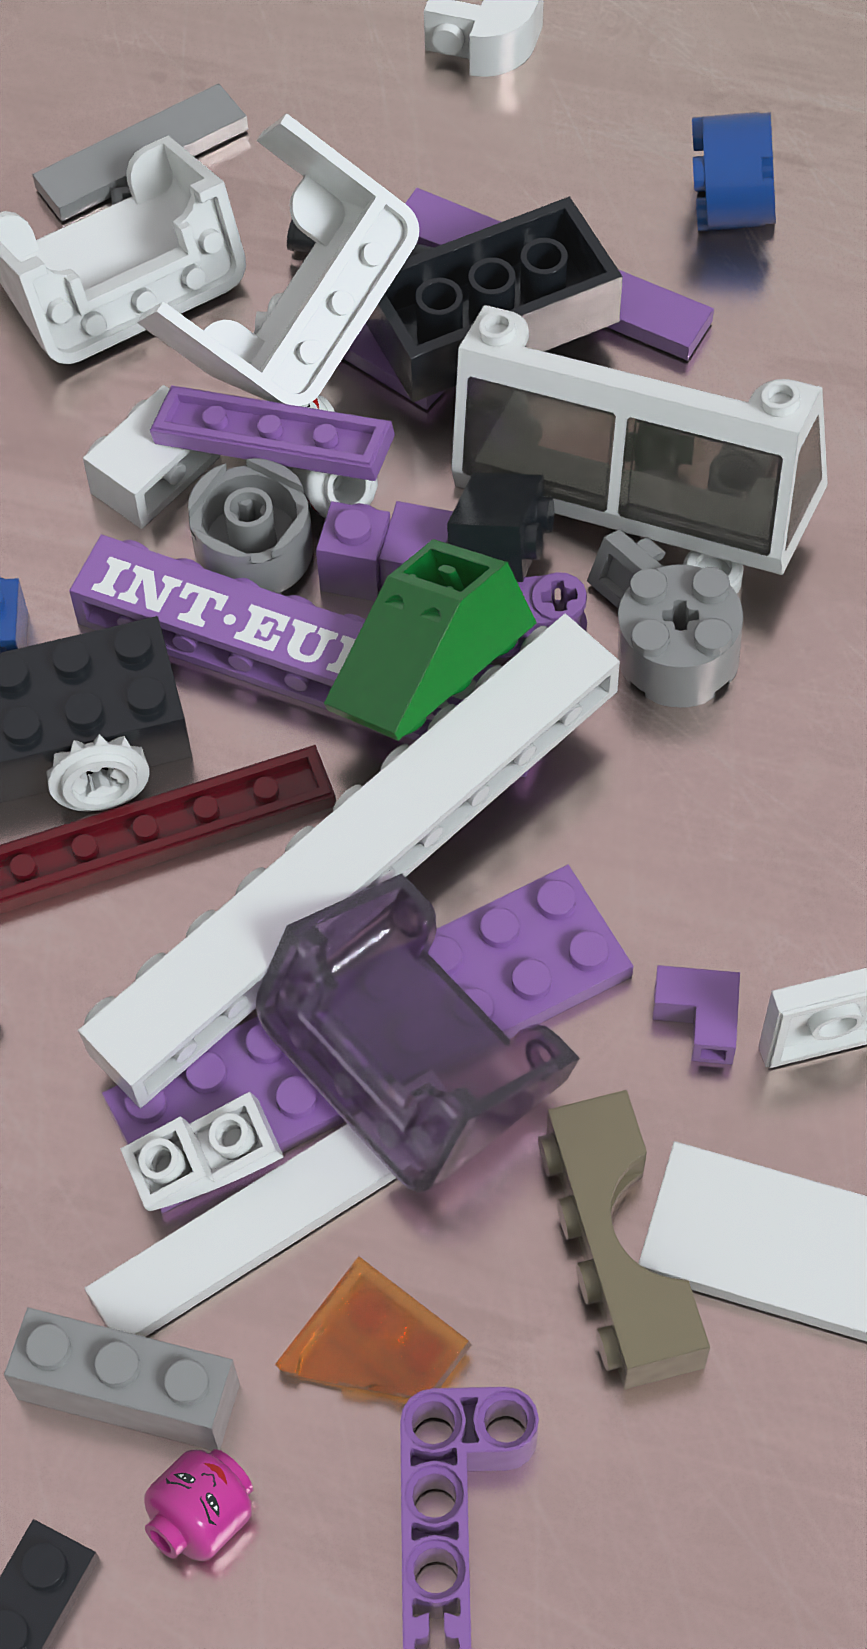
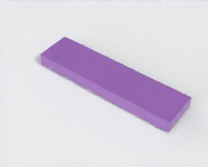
M171 385L150 429L154 443L159 445L241 459L261 458L287 467L369 481H376L395 436L392 421Z

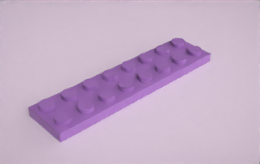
M568 864L231 1029L141 1109L118 1085L102 1092L118 1129L128 1145L180 1116L188 1123H192L240 1096L251 1092L259 1100L281 1152L284 1153L370 1110L432 1071L437 1076L632 977L634 966ZM191 1199L160 1208L163 1214Z

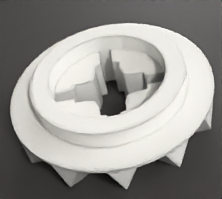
M99 734L94 742L84 744L73 740L71 752L54 754L53 767L47 770L46 774L50 794L59 804L77 811L94 812L118 807L136 797L148 782L149 766L142 747L130 746L125 736L106 742ZM87 771L93 772L92 774H86Z

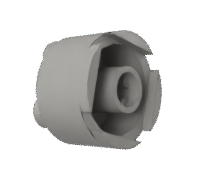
M261 458L245 459L246 465L227 469L226 463L214 467L196 483L188 500L189 526L195 561L204 569L233 579L247 578L256 583L260 588L281 594L282 591L291 587L303 576L313 555L310 508L302 483L287 467Z
M678 564L656 569H641L631 578L630 586L621 599L618 611V660L620 661L619 666L623 676L630 685L632 682L636 687L645 692L646 698L657 704L669 707L697 706L714 698L715 691L719 690L728 681L730 684L736 676L740 660L743 610L740 599L731 587L726 573L716 567L701 568Z

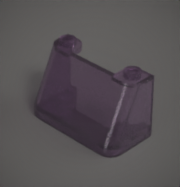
M401 873L287 925L257 992L256 1010L261 1026L267 1035L392 1174L408 1189L423 1192L449 1178L564 1084L580 1057L560 1036L547 1026L540 1024L529 1025L521 1029L512 1040L504 1034L428 954L437 931L436 913L430 901Z

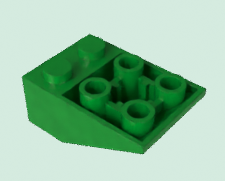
M432 539L387 576L324 702L326 709L398 741L405 735L419 729L425 723L429 714L449 697L465 690L471 684L475 675L495 658L512 650L517 644L518 639L537 624L508 562Z

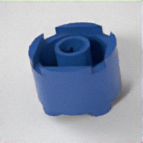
M771 112L692 117L694 151H704V156L693 157L694 190L697 192L706 191V197L696 198L698 232L762 227L765 224H776Z

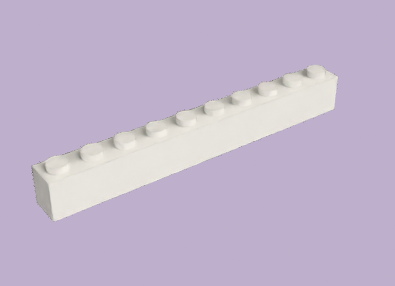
M566 613L548 628L540 626L525 639L520 652L503 667L498 664L488 669L476 683L474 691L457 706L449 704L441 709L430 722L428 731L412 745L403 744L393 750L383 762L381 771L364 786L354 785L345 791L337 800L333 812L315 828L307 826L297 832L287 844L285 853L267 869L260 867L249 873L239 884L236 895L218 911L209 910L200 915L189 927L186 938L167 954L158 953L146 961L139 969L135 978L136 981L116 998L109 996L98 1002L87 1014L84 1025L78 1029L88 1055L141 1109L617 693L620 661Z

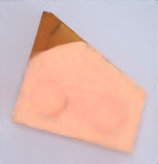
M358 1256L282 1354L275 1366L288 1376L409 1399L419 1391L440 1388L472 1344Z

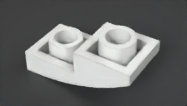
M251 1092L240 1096L192 1123H188L180 1116L120 1148L143 1205L148 1211L171 1206L210 1192L284 1157L259 1100Z

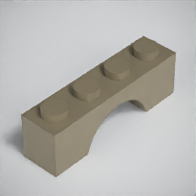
M627 1090L548 1109L546 1135L538 1136L539 1151L547 1176L558 1174L565 1197L557 1199L558 1214L566 1239L577 1237L584 1261L576 1263L578 1281L586 1304L597 1302L604 1327L596 1329V1338L606 1370L609 1371L617 1368L623 1388L626 1390L705 1369L710 1345L689 1280L661 1276L639 1265L621 1246L613 1228L612 1210L625 1190L643 1177L647 1154Z

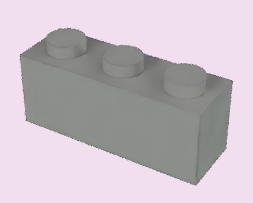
M29 1307L26 1309L4 1372V1377L17 1400L209 1450H220L240 1386L233 1359Z

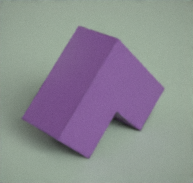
M657 965L652 1020L693 1023L691 1061L733 1065L737 1041L740 972Z

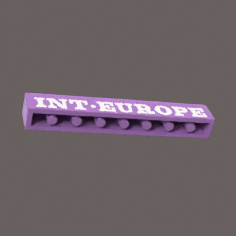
M102 534L69 590L77 624L100 630L158 616L169 656L326 709L324 702L365 622L364 618L354 614L341 615L317 607L301 596H284L260 588L256 583L247 578L233 579L204 569L197 562L187 558L174 559L150 551L146 546L137 541H120ZM488 664L473 677L471 684L465 690L449 697L427 716L425 723L419 729L405 735V737L413 740L419 739L428 731V726L435 715L447 705L454 704L457 706L474 691L480 677L493 665ZM527 770L521 777L526 778L529 770Z

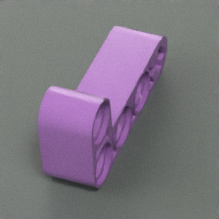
M510 1387L432 1388L419 1391L409 1398L402 1410L400 1439L403 1649H430L429 1618H444L446 1649H471L467 1471L512 1470L521 1467L532 1457L536 1450L539 1417L536 1405L527 1394L519 1389ZM510 1416L522 1423L525 1432L517 1440L506 1443L492 1438L487 1432L486 1427L497 1417ZM432 1417L442 1418L454 1429L448 1439L437 1444L423 1442L415 1435L414 1430L420 1422ZM434 1488L445 1490L455 1500V1505L450 1512L436 1518L425 1516L415 1506V1502L420 1494ZM436 1561L446 1563L457 1574V1579L452 1587L445 1592L431 1593L418 1585L416 1575L423 1566Z

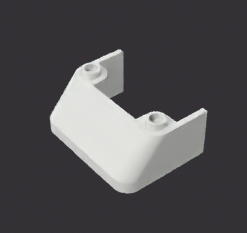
M285 114L265 129L257 139V142L303 176L291 196L290 214L297 228L316 243L257 334L255 335L240 323L232 320H220L202 330L165 302H161L144 312L137 323L210 376L267 401L303 406L318 397L414 249L419 237V224L414 212L405 203L290 115Z

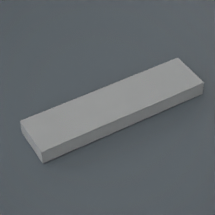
M218 83L32 174L35 188L59 219L64 221L111 198V188L127 187L126 170L128 163L134 153L142 147L169 135L191 155L196 156L248 130L247 116Z

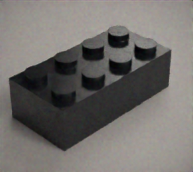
M569 196L408 257L366 321V325L413 403L456 386L459 346L484 305L515 312L522 316L527 322L529 329V339L525 347L546 351L618 323L620 321L623 276ZM470 376L468 381L475 379V377Z
M158 616L0 653V803L48 792L46 771L53 767L54 754L71 752L73 740L87 744L94 742L99 734L106 742L125 736L130 746L142 747L149 767L192 757L185 717ZM87 771V772H86L87 775L93 773V772H90V771Z

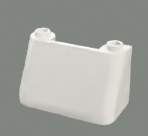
M169 135L142 147L130 159L126 175L132 197L36 240L32 228L23 217L14 212H0V283L41 348L50 358L58 363L72 364L79 362L145 331L146 329L140 326L137 321L144 312L161 302H165L181 314L230 291L237 286L244 276L246 256L224 181Z

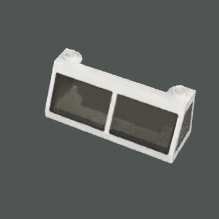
M487 305L483 306L458 349L451 470L455 486L465 488L473 472L543 475L544 497L553 498L554 513L615 530L620 529L629 534L783 575L828 485L822 387L790 379H777L758 387L752 394L749 402L527 348L525 345L529 339V329L527 322L522 316L515 312Z

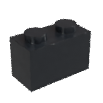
M473 472L447 523L448 544L508 562L516 581L523 582L532 560H539L541 558L544 533H551L554 524V501L552 497H544L543 475Z

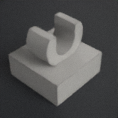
M619 529L603 538L587 582L619 609L621 599L630 586L631 578L641 569L662 567L658 561L664 558L666 552L649 538L641 539L636 543Z

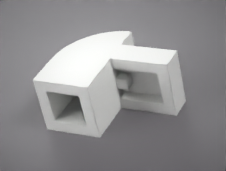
M428 0L424 9L425 50L470 59L471 76L488 77L510 72L526 62L534 51L543 27L544 0H483L481 6L455 0Z

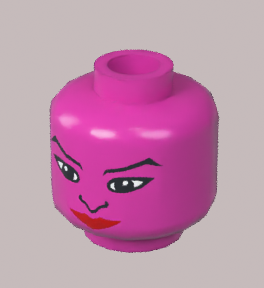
M213 1449L210 1453H207L203 1450H188L158 1477L145 1492L144 1504L150 1521L145 1525V1531L153 1544L163 1554L172 1559H175L181 1553L193 1560L207 1561L251 1518L252 1506L249 1495L253 1491L252 1483L242 1467L223 1451Z

